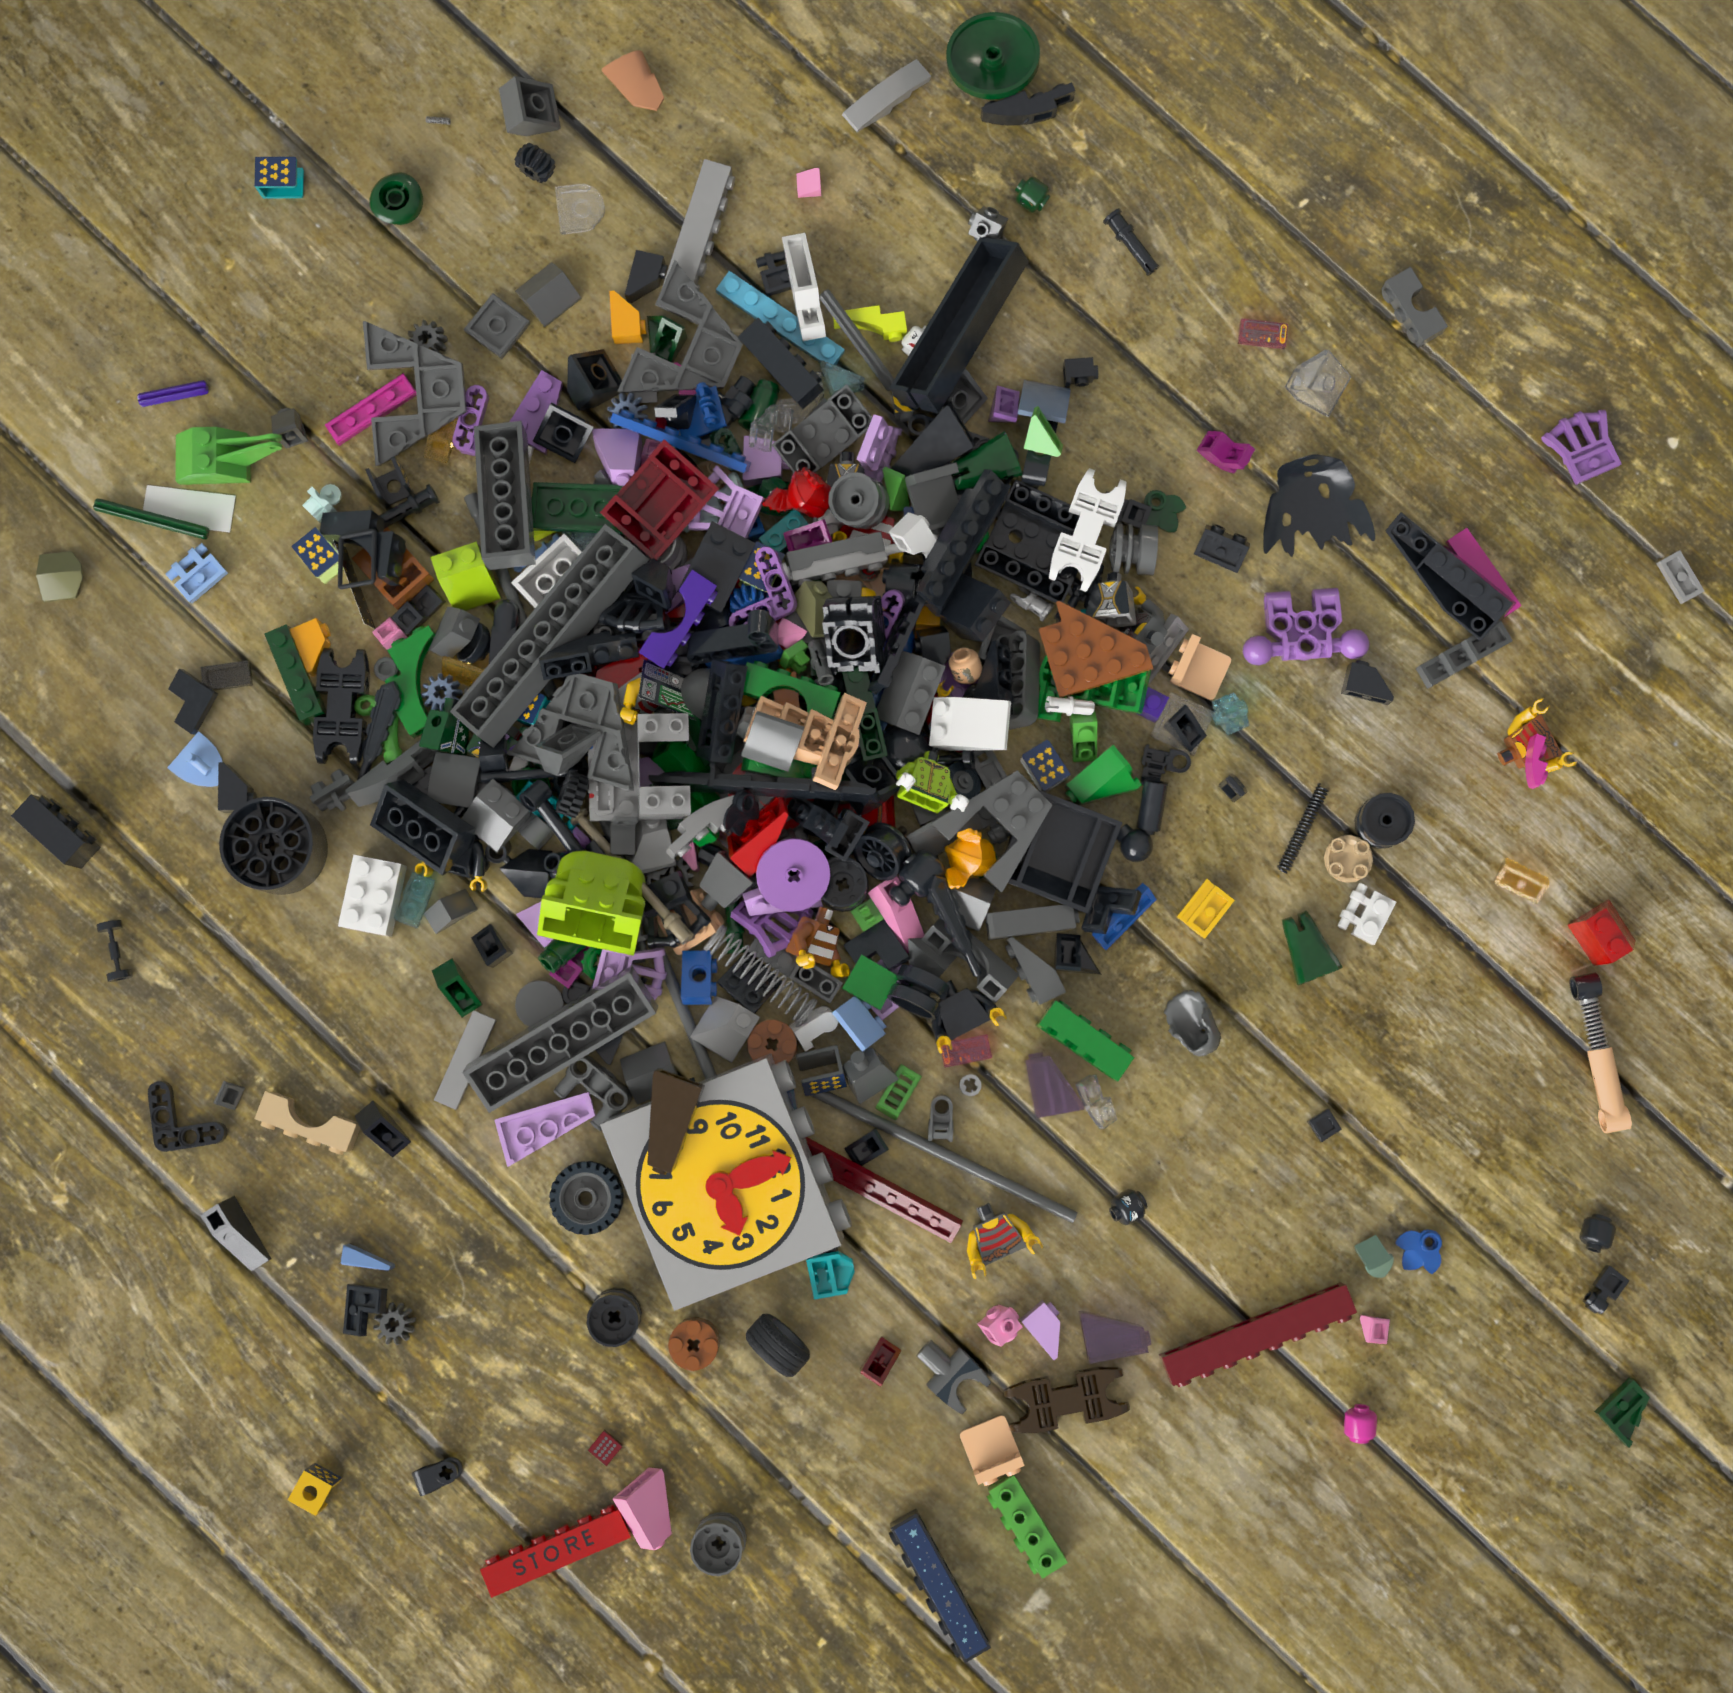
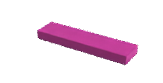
M403 373L326 423L325 426L340 446L371 426V418L384 417L417 395L416 390Z
M1468 528L1445 542L1454 553L1516 602L1507 615L1522 606Z

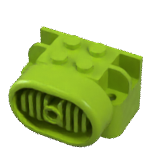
M575 851L565 855L559 862L556 877L548 882L545 895L542 896L537 935L634 956L645 907V901L642 897L643 882L645 883L643 872L634 863L618 857L589 851Z

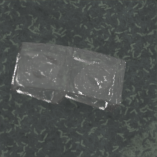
M1097 1074L1088 1075L1075 1084L1086 1111L1099 1129H1105L1117 1120L1111 1097H1103Z

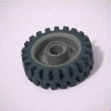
M582 1161L568 1166L558 1174L551 1186L549 1204L554 1218L566 1230L575 1234L590 1235L605 1230L617 1219L623 1206L624 1193L622 1185L618 1180L619 1178L609 1167L593 1161ZM583 1191H588L592 1194L593 1200L591 1204L586 1205L581 1201Z

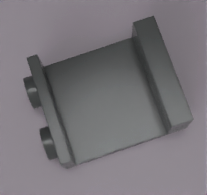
M957 463L916 473L904 478L914 514L917 516L922 515L927 519L930 524L929 529L934 535L942 532L959 502L951 476L959 472Z

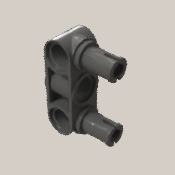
M586 1055L567 1067L565 1077L553 1091L557 1096L565 1099L577 1084H582L587 1091L603 1102V1107L590 1122L596 1129L601 1131L600 1124L606 1119L622 1113L631 1103L632 1094L629 1088L620 1082L611 1071L600 1065L591 1056ZM579 1060L586 1063V1073L578 1070L577 1063ZM615 1092H619L624 1096L623 1104L616 1103L614 1099Z

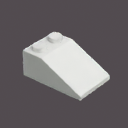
M934 697L929 746L945 751L1007 750L1011 701Z

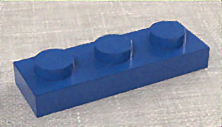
M1144 883L1135 889L1139 890L1142 894L1135 915L1113 913L1106 934L1092 933V936L1103 949L1107 950L1157 900L1149 887Z

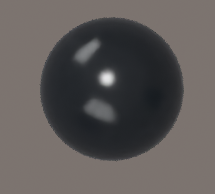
M893 725L883 732L888 755L886 758L896 771L900 770L908 762H914L918 757L924 758L925 752L933 751V747L929 746L930 739L922 729L918 735Z

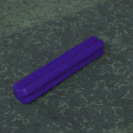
M201 380L139 393L137 398L139 405L146 407L205 395L209 393L207 382Z

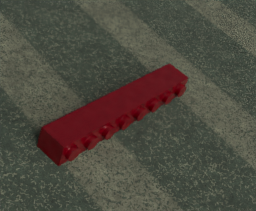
M1340 1282L1161 1353L1159 1356L1169 1382L1173 1386L1183 1387L1190 1384L1192 1378L1211 1376L1215 1373V1369L1222 1366L1224 1369L1231 1368L1238 1364L1237 1360L1246 1357L1247 1360L1254 1359L1261 1355L1260 1351L1268 1348L1270 1351L1279 1349L1283 1346V1342L1290 1339L1293 1342L1299 1341L1306 1337L1305 1333L1313 1330L1315 1332L1324 1331L1329 1328L1328 1324L1338 1321V1323L1349 1321L1352 1319L1351 1315L1357 1313V1310L1346 1284Z

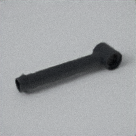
M535 781L519 795V799L526 809L531 812L538 810L568 853L585 851L548 801L552 797V791L544 781Z

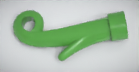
M361 695L358 697L354 704L356 713L361 716L370 715L372 708L376 705L375 696ZM364 703H371L369 708L362 709ZM395 713L396 718L393 725L389 726L388 739L383 742V757L387 765L403 754L398 742L399 717L397 713Z

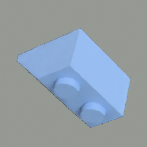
M854 996L833 1011L832 1014L863 1052L886 1034L883 1029L887 1026L879 1016L873 1018L868 1011L872 1008L869 1004Z

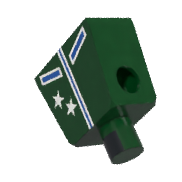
M445 698L443 711L432 709L429 711L419 747L467 755L466 748L468 746L469 728L450 712L459 700Z

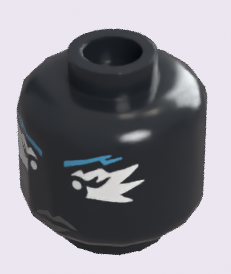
M1127 1189L1111 1199L1109 1212L1114 1221H1119L1127 1226L1143 1218L1146 1212L1145 1209L1148 1206L1141 1192Z

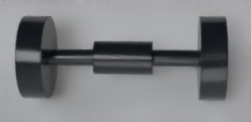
M963 750L962 756L953 757V755L939 756L938 764L950 765L955 761H963L965 769L972 770L975 768L974 750Z
M111 920L97 924V931L99 933L108 932L110 943H108L111 960H114L116 969L115 972L106 974L107 981L115 982L132 978L131 969L121 970L119 959H121L118 941L115 942L113 933L114 930L123 928L122 921Z

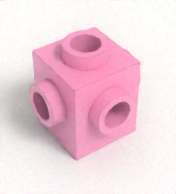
M1002 1305L990 1308L986 1316L978 1323V1326L988 1340L1000 1347L1006 1342L1012 1341L1017 1336V1332L1022 1328L1018 1321L1019 1315L1011 1307L1008 1308Z

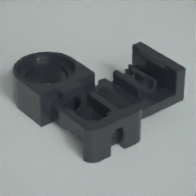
M1145 744L1141 759L1144 768L1140 783L1143 785L1144 779L1160 780L1161 775L1165 774L1164 767L1167 771L1186 772L1191 766L1190 756L1182 750L1170 748L1168 752L1149 748V744ZM1183 755L1186 757L1187 762L1183 768L1174 767L1173 759L1175 756Z

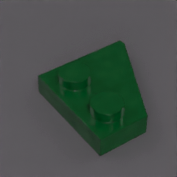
M1629 1377L1594 1412L1626 1447L1630 1448L1633 1443L1631 1436L1635 1426L1639 1427L1642 1411L1646 1408L1650 1397Z

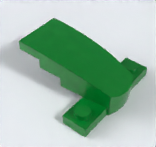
M1046 655L1039 672V685L1041 689L1037 719L1060 722L1061 712H1047L1045 709V703L1049 702L1046 700L1048 696L1060 698ZM1151 670L1070 696L1077 700L1093 701L1095 706L1142 714Z

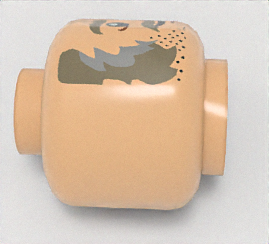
M960 648L954 651L948 662L954 680L961 684L976 682L983 669L978 653L968 648Z

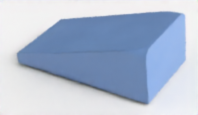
M345 1244L343 1246L342 1265L387 1271L395 1268L394 1263L354 1245Z

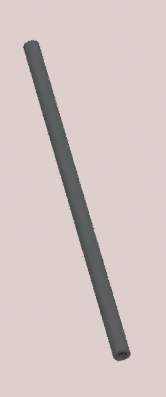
M829 1091L810 1095L1070 1223H1073L1078 1212L932 1141H928V1139Z

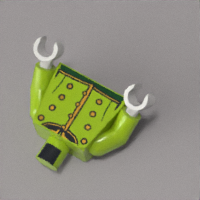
M927 751L924 753V758L918 757L914 762H908L897 771L896 777L898 781L896 785H901L897 794L898 798L935 813H939L949 804L952 810L958 807L961 812L965 811L969 800L965 796L956 793L950 779V770L938 764L939 755L936 752Z

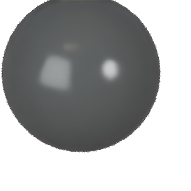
M710 668L694 670L684 678L681 685V695L686 707L701 720ZM718 675L716 676L715 685L721 681V677Z

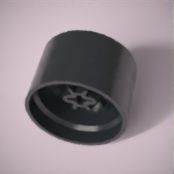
M260 797L241 804L229 815L221 830L219 850L225 868L241 884L270 894L287 895L305 889L320 875L327 859L328 842L322 825L307 810L280 798ZM270 810V814H269V816L267 817V822H266L264 812ZM282 816L284 819L283 825L276 828L275 820L277 817ZM299 818L304 823L303 826L293 831L290 830ZM258 819L259 828L256 831H251L250 825L252 821ZM245 831L250 834L248 838L243 837ZM294 835H297V845L290 847L289 841ZM248 842L249 850L247 853L242 854L241 846L243 843ZM276 842L279 844V847L275 848V851L271 850V846H274ZM295 852L307 854L304 864L294 858ZM284 858H287L288 867L281 870L279 866ZM250 859L247 867L244 868L243 862ZM262 861L264 869L262 872L256 873L255 865ZM272 869L276 871L279 883L271 884Z

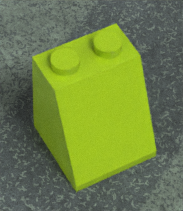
M477 541L430 557L437 579L453 608L467 611L501 599L493 572L486 568L481 557V547Z

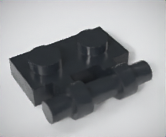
M784 250L773 254L771 252L764 253L763 257L756 258L758 268L766 265L768 267L767 270L760 272L767 297L792 290L787 264L775 267L774 264L786 260Z

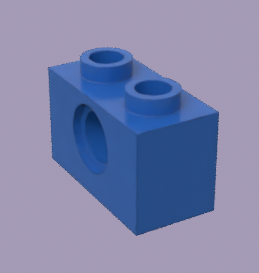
M682 951L681 1000L683 1005H712V997L717 996V982H713V973H717V959H713V955H710L711 951ZM697 974H704L706 976L700 982L693 980Z

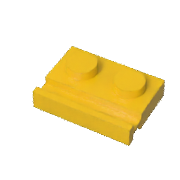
M1205 879L1177 915V918L1205 939L1235 900L1219 887L1212 884L1210 880Z

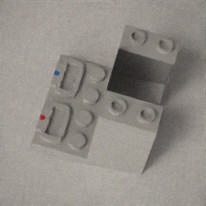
M688 713L638 714L637 722L633 725L624 722L634 791L589 779L590 821H612L614 816L638 817V820L686 819L691 814L690 786L640 787L639 742L686 741L687 748L689 742ZM597 741L588 750L589 769Z

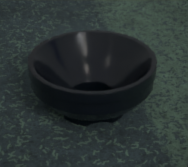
M480 622L478 623L471 641L457 653L459 661L473 664L486 658L490 653L491 642L488 627Z

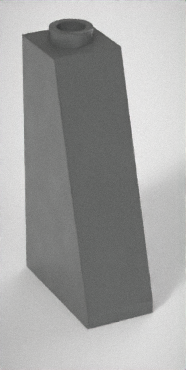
M1066 905L987 913L985 923L988 941L1072 930L1076 928V923H1079V913L1077 909Z

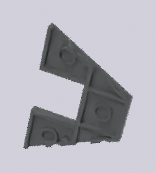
M674 260L655 305L699 326L681 367L636 347L618 389L619 393L695 390L697 384L701 382L706 383L710 388L716 385L717 389H724L743 343L730 330L728 324L724 319L722 320L712 304L678 265V262Z
M363 321L367 370L414 367L418 414L371 418L375 466H381L391 460L392 457L399 455L467 412L464 367L461 362Z
M583 674L568 676L563 686L559 687L553 694L554 698L547 707L540 710L536 723L534 725L531 724L528 729H525L522 733V738L514 748L507 751L508 755L541 764L534 746L560 731L564 720L600 730L601 736L597 740L587 778L634 791L624 722L620 715L622 710L618 684Z

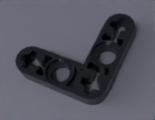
M157 1081L149 1086L148 1101L153 1140L158 1150L168 1152L218 1144L226 1139L227 1128L221 1122L178 1127L172 1086L165 1081ZM159 1086L161 1089L166 1090V1094H162V1102H168V1106L156 1107V1103H161V1097L155 1094V1091L159 1090ZM163 1109L167 1110L170 1115L166 1123H161L158 1120V1113ZM213 1126H215L216 1130H220L216 1140L214 1136L203 1137V1132L213 1131ZM188 1130H193L197 1134V1139L192 1144L187 1143L185 1140V1134ZM165 1134L169 1138L178 1136L179 1140L168 1143V1147L161 1142L165 1138Z

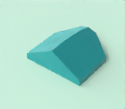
M840 1251L815 1255L806 1259L814 1300L848 1293L849 1285L855 1272L852 1258Z

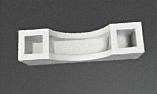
M907 513L889 531L899 550L913 555L922 552L925 558L928 557L938 539L929 529L930 524L925 517Z

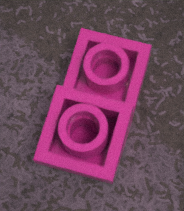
M1539 734L1530 737L1526 751V780L1528 787L1531 789L1537 788L1541 784L1543 785L1548 776V771H1546L1548 763L1539 760L1546 751L1547 745L1544 744L1546 737Z

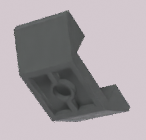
M846 384L830 397L825 404L794 429L789 430L774 442L772 446L793 473L797 470L801 471L803 467L816 473L867 432L872 416Z

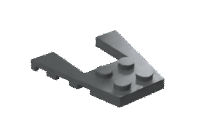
M1017 770L970 798L964 812H961L957 807L955 810H951L937 820H934L931 824L949 841L984 807L1016 839L1008 850L983 874L985 878L1002 892L1052 804Z

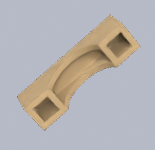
M274 1091L264 1092L254 1118L261 1121L260 1125L271 1130H275V1127L284 1130L283 1134L293 1138H297L298 1135L307 1138V1143L319 1147L321 1143L330 1146L329 1151L343 1155L344 1152L352 1151L360 1131V1126L356 1121L340 1115L333 1116L326 1124L319 1127L307 1125L298 1117L295 1111L294 1099Z

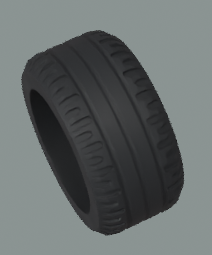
M771 1314L759 1316L746 1332V1340L752 1349L768 1365L783 1376H795L810 1358V1351L803 1341L784 1323Z

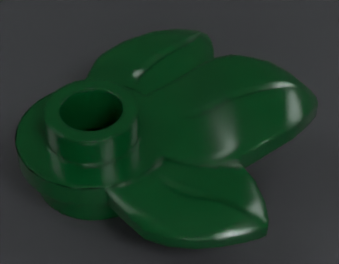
M1159 490L1150 491L1144 499V504L1152 507L1146 524L1157 525L1166 532L1175 533L1178 528L1176 513L1186 509L1185 503L1176 495H1165V493ZM1157 499L1160 505L1154 506L1151 501Z

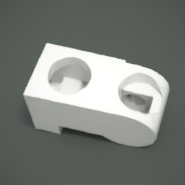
M821 1006L811 1011L801 1024L794 1022L789 1025L805 1052L814 1047L811 1043L813 1039L824 1032H831L837 1027L838 1020L832 1014L833 1011L829 1007Z

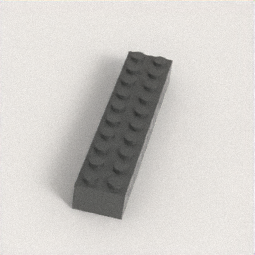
M604 524L450 712L475 735L494 748L549 681L543 680L539 657L563 644L585 637L599 621L601 613L615 602L633 580L631 573L646 564L649 559L634 545Z

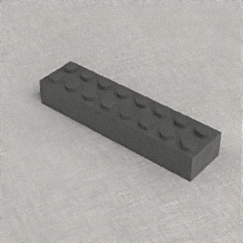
M630 966L468 1063L462 1073L490 1113L655 1015L658 1005L634 967Z

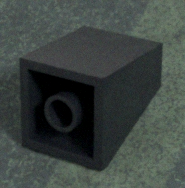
M963 574L940 618L959 638L983 642L1011 602L999 589Z

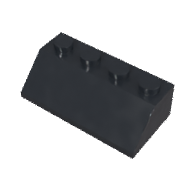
M404 779L384 785L370 826L441 875H445L468 850L476 828Z

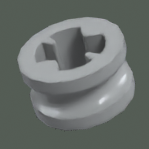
M965 1075L960 1080V1090L964 1095L975 1096L981 1090V1081L976 1075ZM969 1078H973L977 1089L975 1091L971 1089L969 1093L966 1091L964 1081L966 1079L970 1081Z

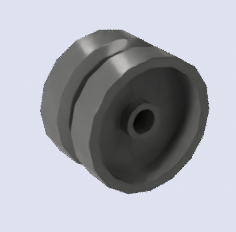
M850 472L834 482L829 492V507L831 513L838 521L856 529H870L884 520L889 510V496L887 489L880 481L862 473Z

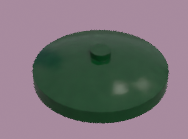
M988 12L973 16L963 22L949 39L946 50L948 72L953 82L971 96L988 100L1012 96L1023 90L1037 73L1040 63V46L1037 36L1026 22L1011 14Z

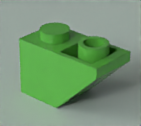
M1095 710L1092 715L1072 714L1070 716V735L1073 762L1094 761L1097 759V717Z

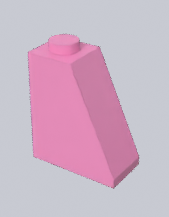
M647 1468L618 1493L613 1500L640 1548L657 1550L665 1544V1540L672 1532L664 1472L658 1468Z

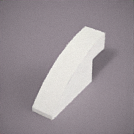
M801 233L782 237L802 340L808 341L826 337L818 286L806 234Z

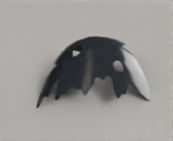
M1312 454L1288 462L1278 469L1277 484L1280 490L1271 495L1265 516L1263 550L1265 554L1281 539L1284 552L1289 553L1293 557L1294 536L1297 530L1300 531L1301 535L1309 531L1321 550L1324 548V543L1329 541L1332 536H1335L1340 542L1344 541L1347 545L1352 546L1347 522L1355 526L1360 536L1366 533L1371 541H1375L1373 522L1365 503L1360 499L1349 500L1355 489V482L1346 465L1340 459ZM1311 459H1317L1319 461L1317 464L1311 466H1306L1303 464L1305 461ZM1312 472V476L1306 477L1304 473ZM1320 484H1327L1329 498H1324L1319 492ZM1284 513L1291 515V524L1289 526L1283 525Z

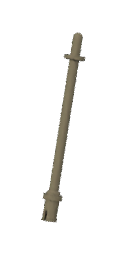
M586 808L581 809L576 818H571V824L576 825L579 823L606 855L622 858L620 855H612L610 853V843L587 819L586 816L589 812ZM643 882L642 895L664 919V928L670 930L682 945L689 942L693 938L694 933L680 920L681 916L678 913H671Z

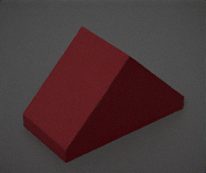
M881 1336L861 1366L860 1373L881 1387L902 1350Z

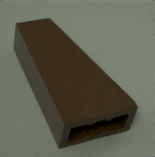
M660 1068L654 1071L652 1081L647 1165L652 1166L654 1172L666 1175L667 1172L671 1174L676 1167L705 1085Z

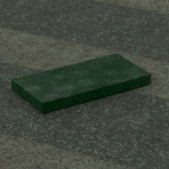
M533 482V530L598 533L606 524L616 533L623 534L600 513L623 486Z

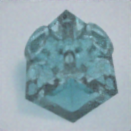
M1234 692L1212 701L1214 711L1211 712L1213 721L1216 725H1220L1227 735L1250 726L1247 717V705L1243 699L1239 700Z

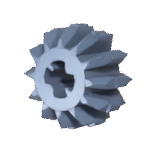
M632 392L627 397L624 393H620L619 400L617 398L611 400L616 407L609 406L607 409L609 412L615 413L629 407V411L635 414L634 418H648L647 414L642 413L643 410L648 408L647 405H639L642 402V397H638L634 401V393ZM616 424L613 425V427H614L615 429H617V428L620 427L619 425H616Z
M442 673L438 674L437 681L430 676L431 685L423 684V687L428 691L421 693V697L427 699L424 702L426 707L432 706V710L440 709V711H443L445 698L460 700L456 696L463 695V691L457 689L460 683L453 681L451 675L444 678ZM442 689L445 691L444 698H441L439 693Z

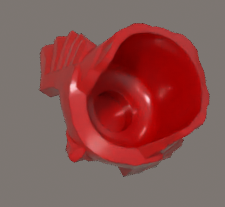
M803 467L801 471L797 470L793 473L788 490L773 489L770 495L762 502V505L770 507V510H777V512L796 509L809 517L820 518L829 508V492L832 487L826 484L820 475Z

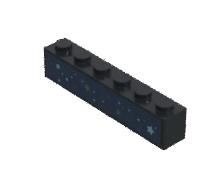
M917 1509L890 1523L892 1531L889 1532V1536L894 1545H900L904 1553L901 1554V1557L906 1567L913 1568L916 1574L913 1579L920 1591L924 1589L929 1597L925 1599L931 1612H937L941 1620L938 1624L945 1636L949 1634L953 1643L950 1646L957 1658L962 1657L964 1663L989 1650L991 1645L988 1637Z

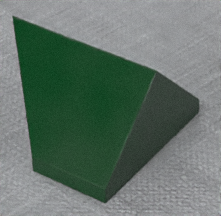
M647 316L650 353H655L656 356L673 363L687 340L685 327L665 316Z

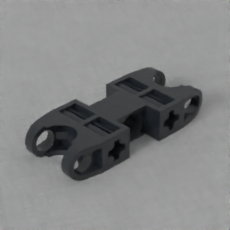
M324 648L321 653L317 668L316 691L320 694L328 695L326 717H314L313 745L318 764H326L328 755H331L334 747L338 745H345L347 753H349L351 765H359L363 757V749L361 747L363 740L366 739L367 721L356 718L354 704L357 696L369 695L370 668L365 649H357L355 658L352 659L350 665L344 668L338 667L337 661L334 660L333 648Z

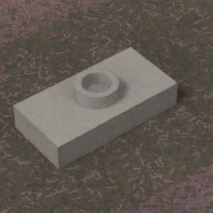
M1680 550L1656 563L1680 604L1704 592L1703 587Z

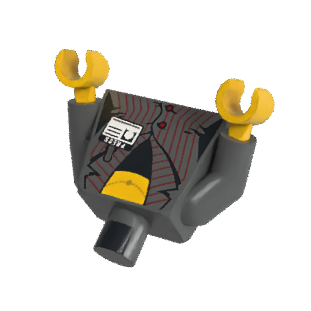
M1134 587L1139 592L1136 597H1133L1134 604L1142 605L1135 611L1136 625L1124 626L1119 631L1146 644L1150 655L1156 646L1163 643L1164 637L1168 632L1163 627L1165 624L1164 613L1150 599L1146 600V595L1139 587Z

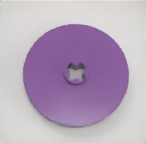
M799 838L784 839L770 846L760 858L756 870V881L760 893L768 903L783 911H801L813 906L826 892L830 880V868L823 852L813 843ZM790 870H792L793 872L799 870L797 872L798 878L796 880L793 878L788 880L790 877L788 872Z

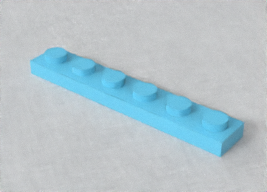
M729 271L716 288L717 294L754 319L759 317L763 323L769 321L777 330L776 334L832 371L845 353L844 348L828 337L803 341L797 316Z

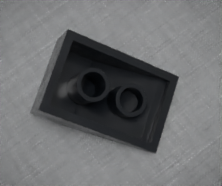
M712 521L681 585L691 570H694L717 586L715 591L718 594L711 605L706 603L705 606L721 614L756 543Z

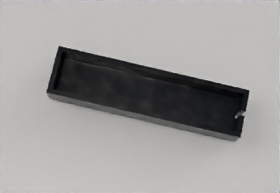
M985 237L979 238L890 386L891 391L902 406L916 409L920 407L922 410L934 413L940 412L1029 262L1019 243Z

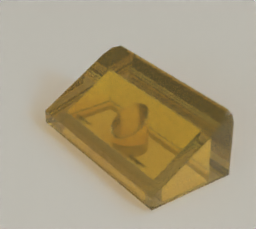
M447 656L442 658V674L444 678L451 675L453 681H458L469 687L484 671V669Z
M1506 857L1493 881L1494 884L1535 904H1538L1550 885L1549 878Z

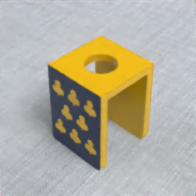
M314 1463L303 1471L288 1501L317 1516L326 1509L328 1504L324 1502L330 1490L340 1483L342 1478ZM306 1486H314L317 1490V1496L315 1497L304 1491V1488Z

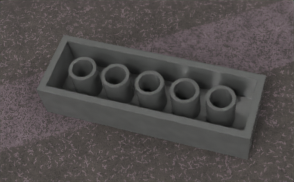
M522 421L474 426L482 560L488 570L536 565L528 440Z

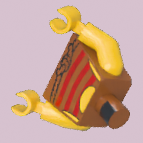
M1539 698L1533 707H1528L1513 719L1507 729L1508 736L1504 738L1507 748L1497 753L1502 765H1507L1514 761L1519 769L1525 768L1528 742L1530 737L1536 734L1546 737L1544 742L1547 745L1546 751L1539 760L1548 763L1546 767L1548 773L1563 768V765L1570 767L1577 764V762L1571 764L1567 762V756L1575 753L1566 752L1562 755L1542 716L1550 708V705L1546 709L1538 707V702H1541L1544 698Z

